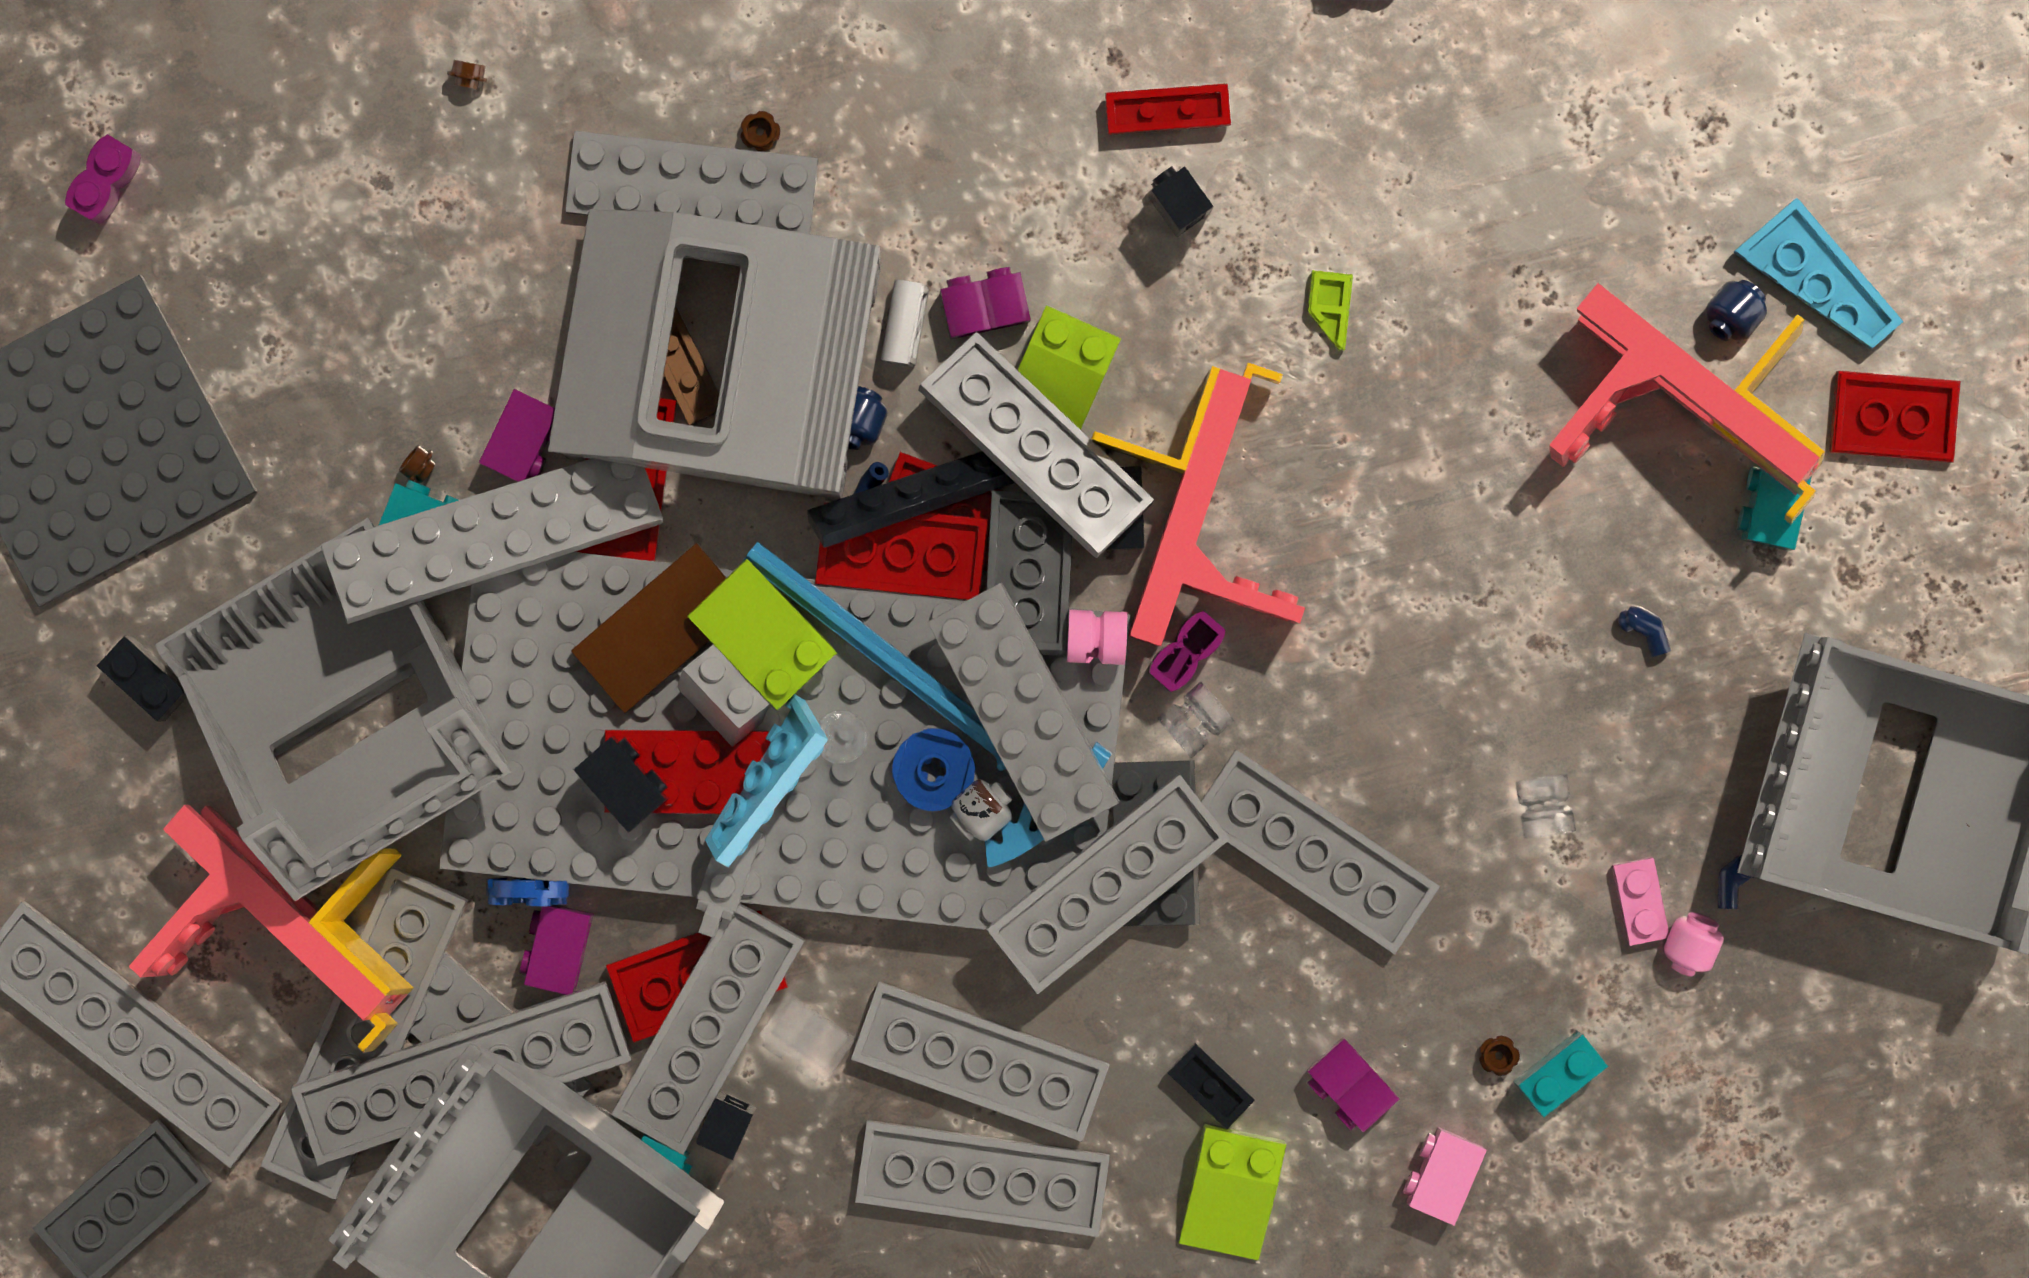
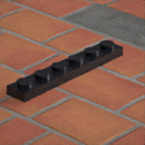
M983 451L809 509L807 510L808 522L825 548L1016 482Z

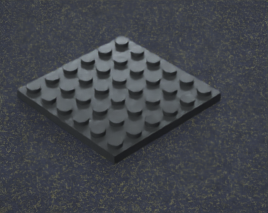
M142 275L126 281L0 348V536L38 606L41 607L258 492Z

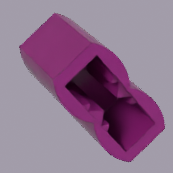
M108 134L100 138L88 155L86 170L81 172L70 184L65 198V205L98 224L104 222L117 206L120 189L126 186L135 176L140 165L141 154Z
M1004 267L986 272L988 279L972 282L970 275L947 280L948 287L940 289V295L950 339L971 336L976 332L979 334L1029 323L1031 318L1021 272L1011 273L1010 267Z
M1205 611L1192 615L1180 627L1175 642L1168 644L1155 655L1149 666L1148 673L1169 692L1178 690L1192 678L1197 669L1198 661L1210 656L1219 647L1226 630Z
M1344 1037L1307 1069L1308 1073L1312 1076L1307 1082L1322 1100L1330 1096L1340 1108L1335 1114L1351 1131L1358 1126L1362 1132H1365L1400 1100Z

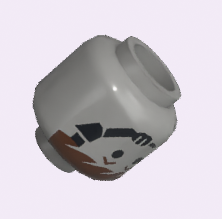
M976 780L953 799L951 806L954 813L950 815V818L970 841L975 837L978 840L987 841L1010 822L1012 814L1007 805L1012 801V798L997 781L990 786L983 780Z

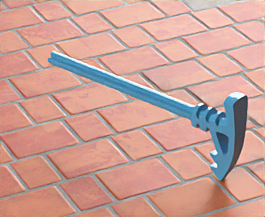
M757 542L751 548L744 560L748 559L770 583L993 754L997 760L996 768L1003 771L1006 769L978 715L970 705L762 544ZM1095 742L1092 750L1103 769L1112 753L1100 743ZM1025 803L1019 821L1014 822L1010 820L1002 828V842H997L992 837L985 841L988 867H994L1012 860L1044 840L1038 828L1036 830L1031 829L1032 816Z

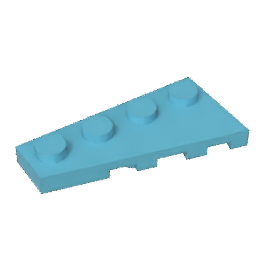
M1798 198L1790 202L1733 251L1737 256L1869 349L1875 347L1904 322Z
M796 694L785 704L791 710L781 727L774 723L766 736V739L771 743L761 761L756 762L752 760L744 773L746 776L744 778L743 791L740 795L737 793L731 795L705 839L715 860L728 868L737 856L745 852L750 839L762 824L770 820L775 807L786 793L795 788L800 775L811 761L820 756L825 743L828 741L807 702Z

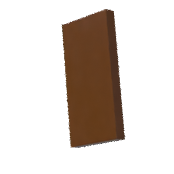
M696 543L575 646L571 652L624 713H627L710 641L687 615L727 577Z

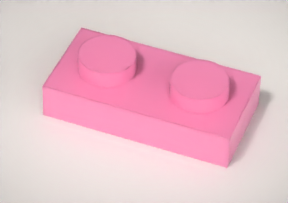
M1650 857L1612 865L1628 945L1633 946L1667 939L1669 930L1654 858Z

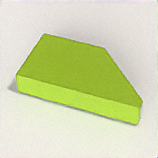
M1312 270L1307 312L1338 350L1344 351L1353 275Z

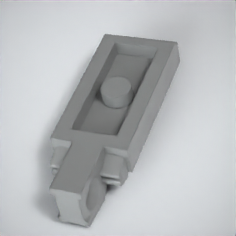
M757 831L754 834L745 852L737 856L729 868L717 862L714 856L711 855L697 897L699 900L696 909L705 912L698 933L714 938L721 918L732 920L734 911L737 912L763 835L762 832Z

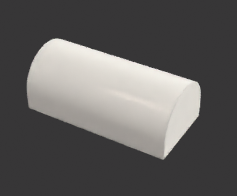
M905 280L894 281L880 361L907 367H914L916 365L929 293L928 287L924 284Z

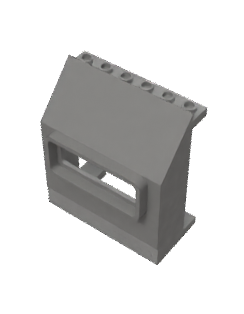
M589 210L548 452L564 454L567 459L583 461L584 458L821 496L825 497V501L829 502L843 498L848 468L847 450L872 303H875L881 269L880 246L679 212ZM686 257L740 266L713 428L657 419L683 259Z
M366 518L329 541L375 526L369 518ZM321 546L155 644L160 657L175 673L183 687L243 821V824L237 827L242 841L294 901L512 772L443 633L423 600L347 624ZM416 673L428 697L427 702L290 784L287 783L276 756Z
M1804 633L1737 873L2029 955V696L1844 644V641ZM1885 702L1936 717L1935 727L1894 872L1892 873L1848 862L1840 857L1881 709Z
M469 1043L328 1241L340 1249L333 1258V1261L346 1270L356 1260L379 1278H491L459 1255L456 1249L545 1126L552 1127L588 1153L592 1160L507 1278H671L679 1265L687 1260L706 1234L723 1206L724 1201L559 1080Z

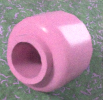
M1690 912L1687 917L1677 918L1673 923L1663 949L1666 957L1673 962L1671 967L1686 976H1694L1695 972L1710 971L1714 966L1724 941L1722 933L1718 930L1719 924L1705 915Z

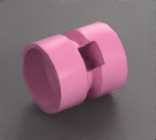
M1069 610L1067 662L1090 663L1095 657L1099 658L1102 664L1125 665L1127 612L1104 611L1100 617H1096L1091 610Z

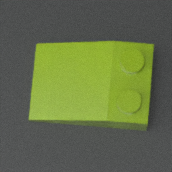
M1046 305L1018 371L1081 430L1121 338Z
M745 559L687 615L776 710H779L837 654L833 646L748 559Z
M1204 1123L1179 1244L1259 1260L1278 1187L1286 1149L1285 1141L1230 1128L1226 1130L1224 1127Z

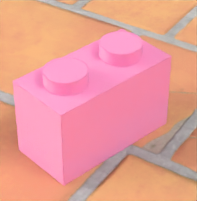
M1439 1127L1435 1135L1428 1133L1419 1153V1156L1424 1157L1418 1173L1415 1171L1410 1173L1403 1193L1408 1195L1406 1203L1414 1209L1455 1226L1487 1150L1477 1143Z

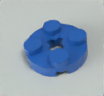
M929 728L912 734L900 745L893 760L892 774L898 791L908 803L926 811H941L951 807L953 799L973 783L975 763L969 747L959 736L944 729ZM933 757L941 759L940 766L946 768L945 776H937L935 782L927 780L928 773L921 770L923 763H931Z
M489 878L486 883V896H488V905H513V903H526V906L567 904V897H569V883L567 881H544L526 878L511 879V881H507V878Z

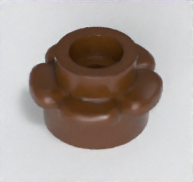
M453 60L452 72L447 71V75L455 77L453 85L478 89L479 81L487 82V78H484L486 69L484 65Z
M758 111L757 114H749L743 119L741 123L743 132L740 136L742 142L748 148L754 147L757 151L762 152L773 147V142L779 139L781 131L779 124L774 122L772 114L766 111ZM757 128H763L764 133L758 135L756 133Z
M417 445L403 461L399 472L411 481L417 479L422 483L435 467L436 463L431 460L433 451H426Z
M1502 1035L1497 1036L1496 1039L1488 1038L1480 1047L1482 1056H1480L1479 1061L1482 1068L1487 1072H1494L1496 1076L1509 1074L1512 1068L1518 1064L1520 1058L1519 1050L1513 1046L1514 1042L1507 1036ZM1497 1052H1502L1503 1057L1501 1059H1496L1495 1054Z

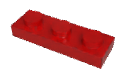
M1228 84L1105 93L1108 135L1231 125Z

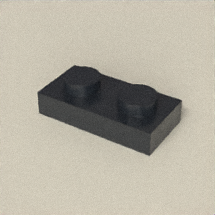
M1196 1043L1167 1071L1226 1130L1255 1101L1245 1089Z

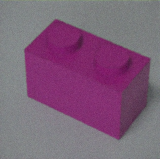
M514 389L478 463L518 482L540 475L546 463V458L541 455L547 442L550 441L555 408Z
M558 905L542 906L541 911L534 910L529 928V934L535 935L532 951H524L519 974L526 975L524 985L565 995L576 991L594 914Z

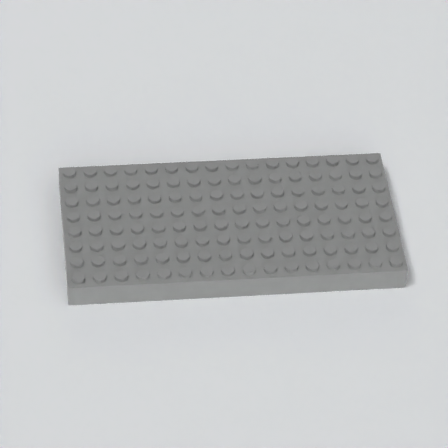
M572 552L471 585L462 673L512 772L446 811L439 869L544 881H567V883L698 897L712 855L705 839L720 814L652 813L628 833L611 813H604V804L573 770L605 742V730L717 731L677 688L682 669L714 645L711 641L627 713H624L571 652L575 646L672 563ZM720 569L726 577H728L734 571L728 569ZM806 578L973 708L927 623L967 600L815 584L816 579ZM774 586L837 652L795 693L807 702L828 741L825 743L820 756L811 761L800 775L795 788L786 793L775 807L770 820L762 824L757 830L762 832L763 835L740 901L741 903L985 930L987 926L1107 831L1109 809L1047 842L1045 840L1041 841L1027 852L1012 860L994 867H988L985 841L978 840L976 837L970 841L958 829L950 818V815L954 813L952 806L941 811H926L908 803L897 789L892 774V765L898 748L912 734L929 728L950 731L959 736L971 751L975 763L974 781L983 780L990 786L997 781L1010 795L1012 801L1007 806L1012 814L1011 820L1017 822L1019 821L1024 801L1007 769L1003 771L996 768L997 760L993 754ZM1069 608V610H1084V609ZM1093 611L1096 617H1100L1103 614L1102 611ZM1127 614V645H1126V654H1127L1129 628H1130V619H1131V615H1128V614ZM1067 653L1066 656L1042 655L1090 747L1093 748L1095 742H1098L1112 753L1103 768L1112 786L1125 665L1102 664L1099 658L1095 657L1090 663L1067 662ZM769 703L763 722L753 731H770L774 723L781 727L791 709L784 704L779 710H776ZM933 757L931 763H923L921 770L928 773L927 780L935 782L937 776H945L946 768L940 766L941 759ZM1032 818L1030 827L1036 830L1038 827ZM1002 829L992 836L997 842L1003 841Z

